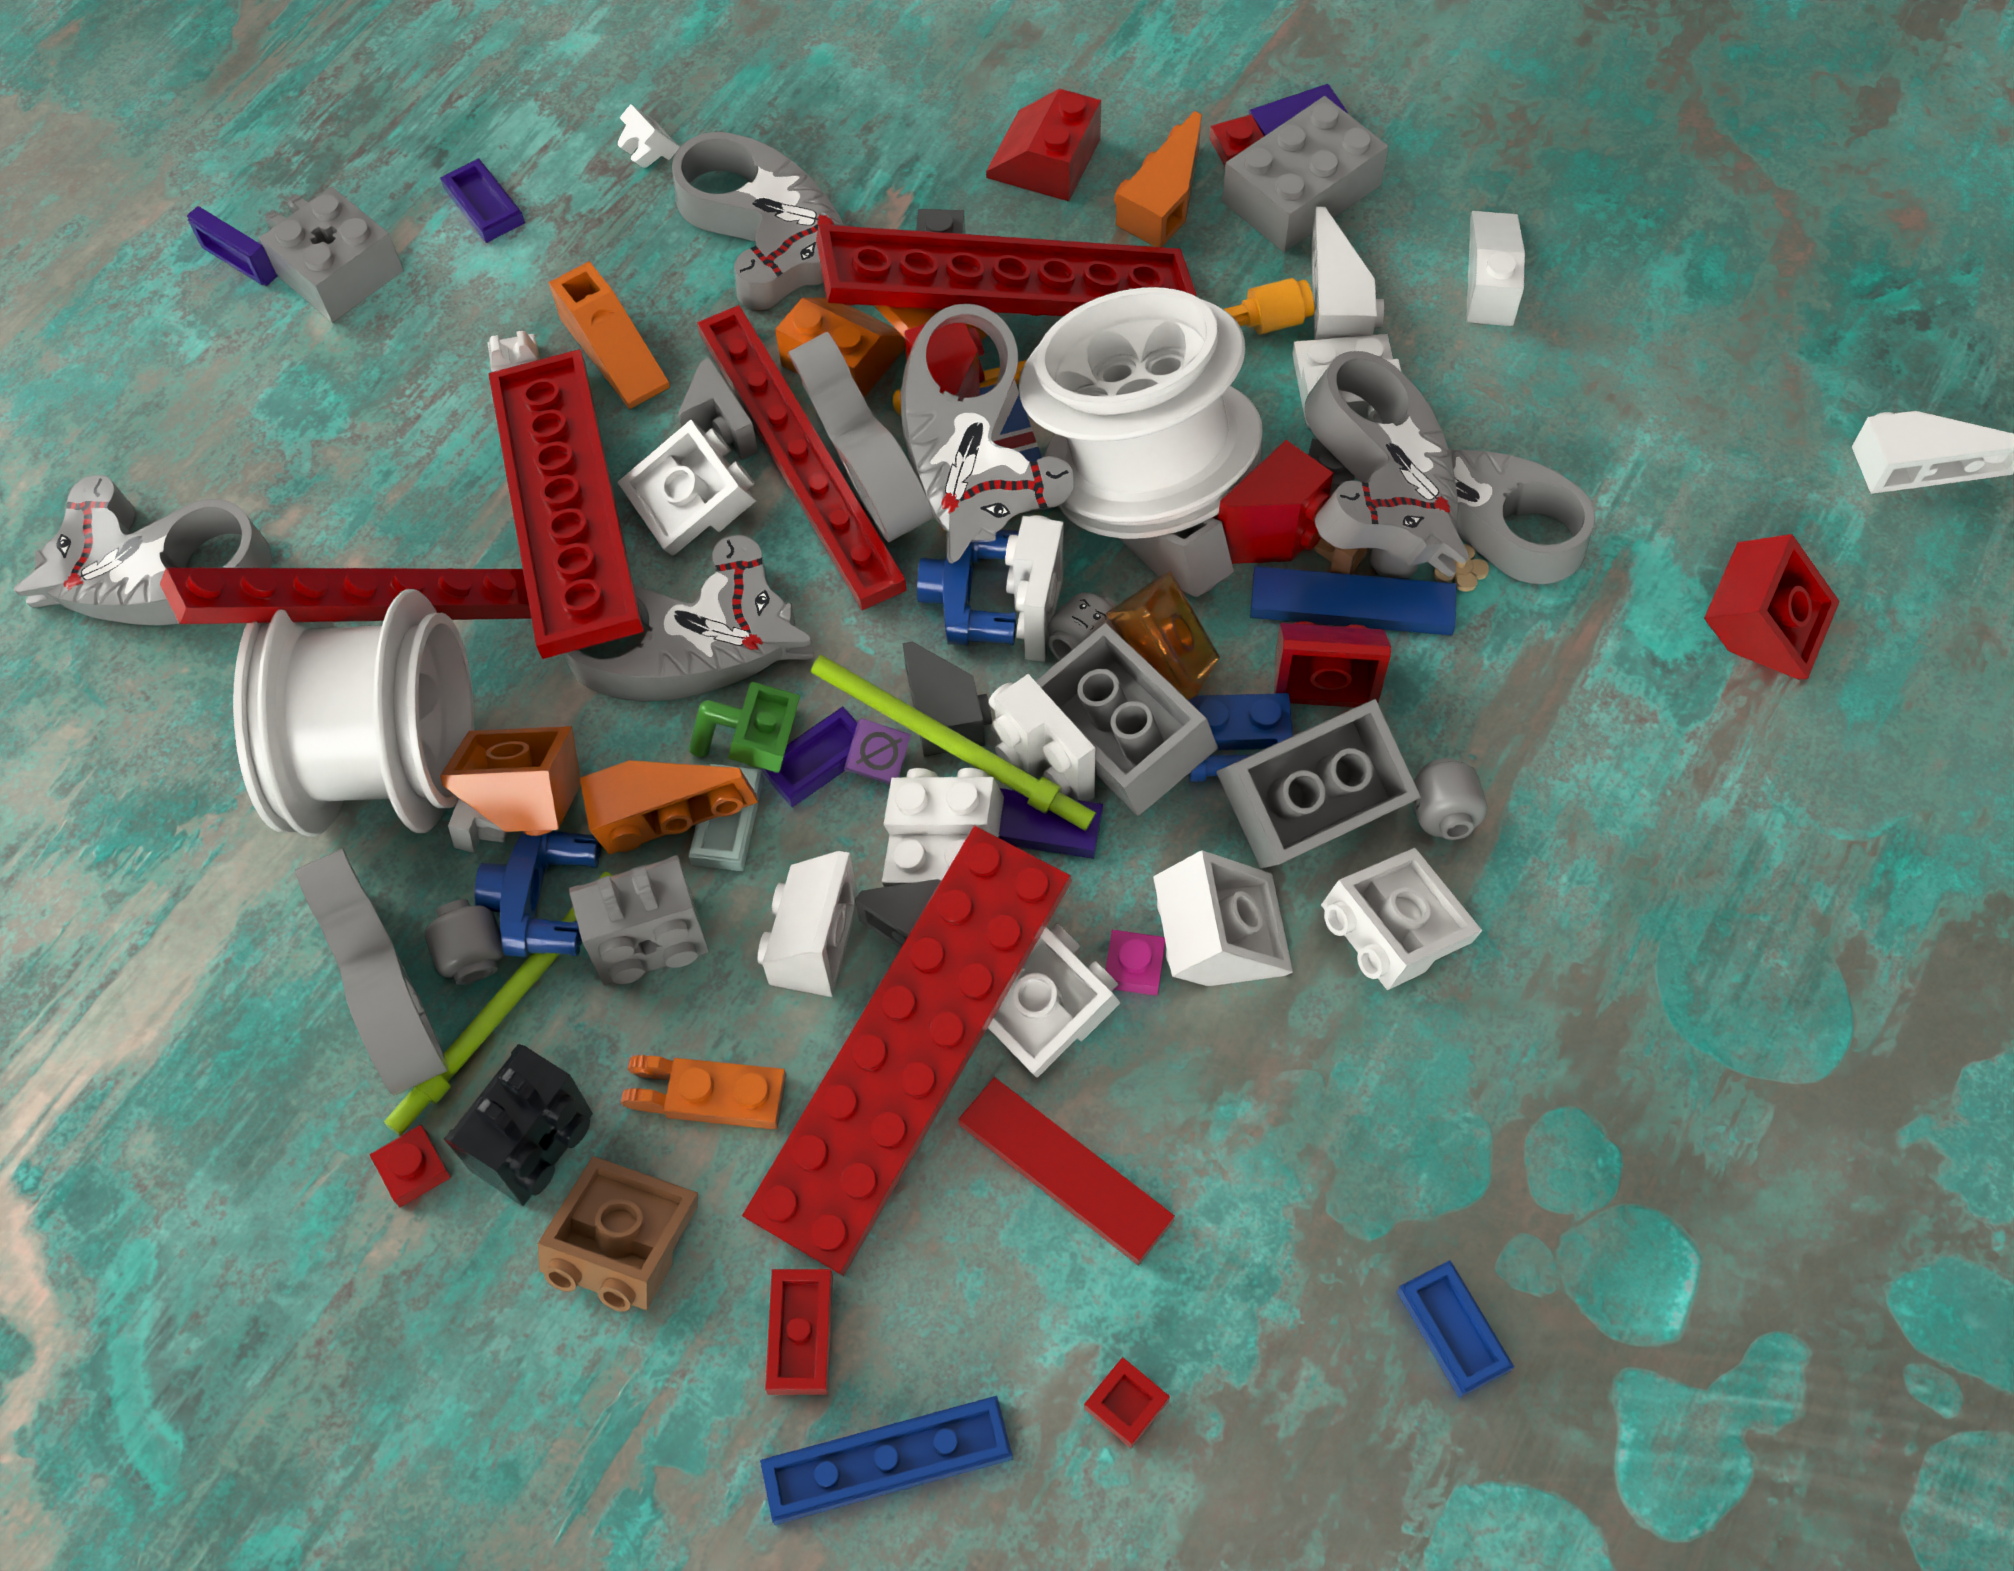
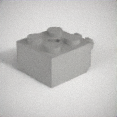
M332 186L310 202L305 201L297 194L292 195L287 201L293 214L286 219L275 210H271L264 215L270 230L260 236L259 240L275 272L288 286L332 323L404 271L389 233Z
M678 855L647 866L642 865L632 868L630 871L611 877L609 875L599 878L597 881L569 888L582 942L603 985L632 983L640 979L646 972L665 966L670 968L683 967L694 962L698 956L709 953L694 899Z

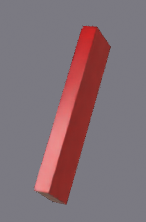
M996 1077L988 1083L958 1118L959 1126L1138 1266L1174 1222L1175 1215Z

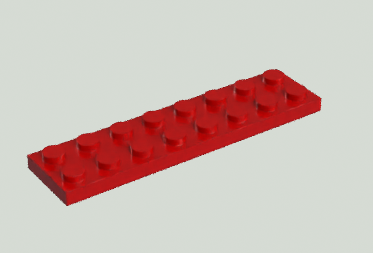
M819 224L816 237L828 303L849 306L871 305L889 306L892 308H924L940 311L953 305L974 304L985 307L994 313L1065 316L1077 307L1096 298L1129 289L1169 288L1197 297L1181 248Z
M581 349L488 373L534 637L541 658L546 659L644 632L586 363Z
M974 825L749 1202L742 1217L844 1277L1072 883L1071 875Z

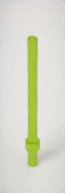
M822 654L814 662L811 669L812 674L973 767L985 771L989 776L994 777V779L1029 798L1027 804L1044 814H1047L1050 810L1084 831L1091 824L1096 812L1061 793L1062 787L1044 776L1040 780Z
M604 871L599 878H603L609 875L611 877L613 875L607 871ZM573 907L561 921H577ZM532 953L444 1052L449 1070L414 1086L383 1123L394 1133L402 1136L430 1102L436 1105L451 1088V1085L448 1083L560 954Z

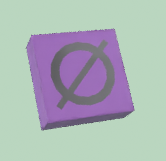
M861 718L856 726L844 770L890 785L891 778H899L911 734Z

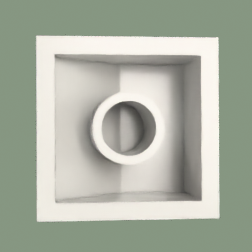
M1201 850L1153 876L1158 899L1157 909L1161 916L1167 948L1166 958L1172 977L1205 986H1215L1281 977L1293 972L1271 873Z
M836 851L792 864L786 884L778 883L772 902V914L776 915L772 932L765 931L763 933L758 949V963L763 964L769 985L833 997L857 909L855 898L858 892L850 853Z

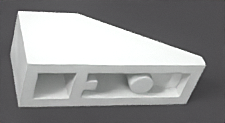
M1316 207L1311 235L1312 289L1315 306L1313 315L1314 340L1373 335L1374 327L1382 328L1384 319V299H1376L1375 278L1326 207Z
M1472 211L1467 323L1502 326L1514 325L1524 290L1525 251L1518 214Z
M1919 411L1895 414L1883 412L1868 417L1852 445L1853 452L1871 494L2007 476L2014 473L2013 433Z

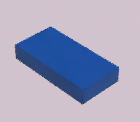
M1451 1260L1399 1286L1397 1290L1399 1297L1459 1399L1511 1372L1515 1367Z

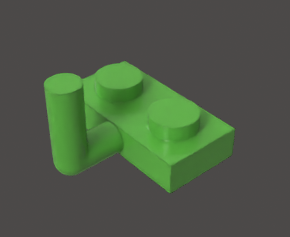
M751 681L742 709L711 700L702 702L698 708L689 745L690 753L697 757L707 756L710 751L716 724L736 729L727 759L742 762L754 768H763L779 773L801 695Z

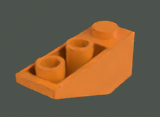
M1194 111L1182 125L1177 124L1168 135L1167 141L1156 152L1152 151L1146 156L1141 168L1130 180L1125 179L1120 184L1114 197V203L1116 204V226L1155 247H1163L1186 222L1199 152L1202 114Z
M590 261L548 282L560 320L629 410L670 388L669 381L614 291Z
M628 760L580 777L589 830L609 855L616 852L634 850L642 843L668 834L685 832L693 825L719 816H731L744 807L758 803L757 795L740 768Z

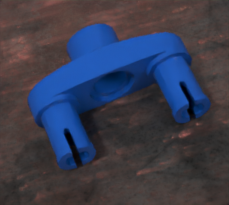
M1001 529L996 532V540L992 542H970L960 559L953 563H949L947 558H920L917 600L922 603L944 605L947 644L968 646L969 642H997L1014 645L1016 612L998 613L972 610L969 602L974 562H979V558L1005 559L1009 536H1018L1019 531Z
M553 830L544 835L531 836L522 831L507 864H480L475 881V906H485L493 912H500V931L504 955L529 957L531 953H555L579 956L582 938L577 921L563 922L534 918L545 869H549L551 864L598 867L601 844L594 835Z

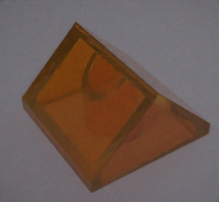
M1171 571L1159 576L1106 613L1118 635L1187 700L1197 696L1220 656Z

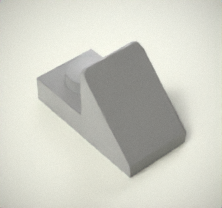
M708 357L700 361L679 410L681 427L692 420L705 432L713 428L727 445H732L741 460L758 453L751 420L710 358Z

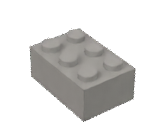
M1323 96L1226 162L1222 202L1285 253L1312 234L1316 207H1326L1334 219L1381 186L1389 146L1326 96Z
M1107 623L1099 627L1035 681L1095 747V774L1137 816H1140L1218 749L1207 718Z
M1376 699L1216 771L1260 869L1282 864L1421 798Z

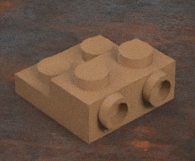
M592 1156L537 1243L539 1272L544 1273L547 1282L558 1290L572 1292L578 1285L597 1292L599 1299L613 1310L628 1311L631 1305L648 1310L673 1265V1250L698 1207V1192Z

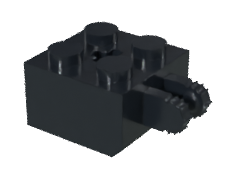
M517 1044L508 1060L454 1129L448 1132L444 1140L470 1172L521 1206H524L532 1195L540 1194L548 1186L555 1172L554 1165L568 1147H575L584 1138L589 1129L590 1117L593 1113L570 1074L526 1046Z

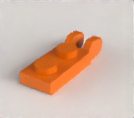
M632 1055L629 1059L628 1071L642 1078L668 1080L669 1084L667 1094L641 1088L623 1090L621 1104L623 1107H627V1109L665 1114L669 1119L778 1129L787 1076L785 1069L674 1058L671 1061L660 1056Z

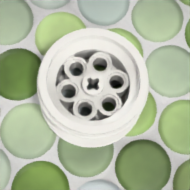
M1158 287L1136 288L1111 293L1077 307L1056 322L1045 334L1021 371L1019 395L1029 417L1044 429L1055 433L1049 442L1044 457H1058L1066 461L1072 468L1074 476L1073 491L1065 502L1058 505L1070 521L1087 531L1114 538L1139 539L1176 533L1196 526L1219 514L1220 501L1261 463L1263 431L1259 412L1247 396L1230 386L1237 377L1244 361L1245 339L1238 322L1228 312L1213 303L1180 290Z
M406 589L398 594L389 606L382 626L335 627L333 622H292L286 611L281 609L275 612L270 623H257L255 621L246 624L235 667L233 694L234 729L243 780L254 808L266 825L277 832L297 831L306 837H315L325 832L334 822L344 800L390 799L399 819L411 831L426 833L434 828L441 819L445 808L454 807L458 801L456 795L442 786L440 775L468 731H474V701L469 663L462 638L452 619L444 613H437L431 602L420 591Z

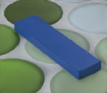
M1254 566L1250 618L1292 622L1307 621L1315 624L1338 626L1362 625L1372 629L1453 635L1456 619V583Z
M993 1396L761 1459L760 1463L772 1522L774 1525L1007 1462L1013 1460L998 1397Z

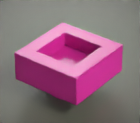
M1112 929L1105 970L1118 983L1114 990L1158 996L1165 950V937Z

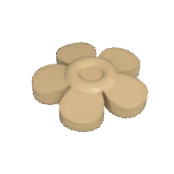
M1464 544L1469 559L1463 564L1454 560L1456 573L1452 577H1448L1435 568L1433 577L1437 582L1452 583L1455 580L1458 590L1468 592L1476 588L1477 580L1487 577L1489 565L1482 559H1474V548Z

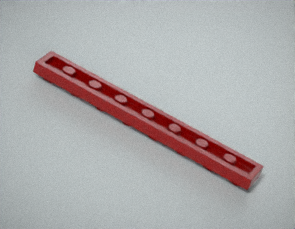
M740 305L697 322L702 340L751 420L759 437L861 610L863 611L907 591L904 576Z
M166 568L160 581V586L179 624L252 623L255 621L257 623H270L275 612L280 609L286 611L292 622L384 621L387 610L393 600L406 589L420 591L431 602L437 613H444L452 620L531 619L523 569Z

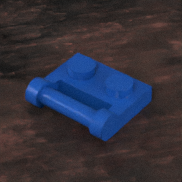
M1289 693L1185 696L1207 718L1218 747L1217 750L1266 749L1293 736ZM1210 755L1189 773V781L1206 782V776H1218L1216 771L1250 755Z

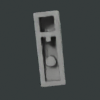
M1210 518L1191 528L1157 537L1139 539L1118 538L1165 583L1195 597L1209 592L1217 583L1234 573L1222 522L1214 518Z

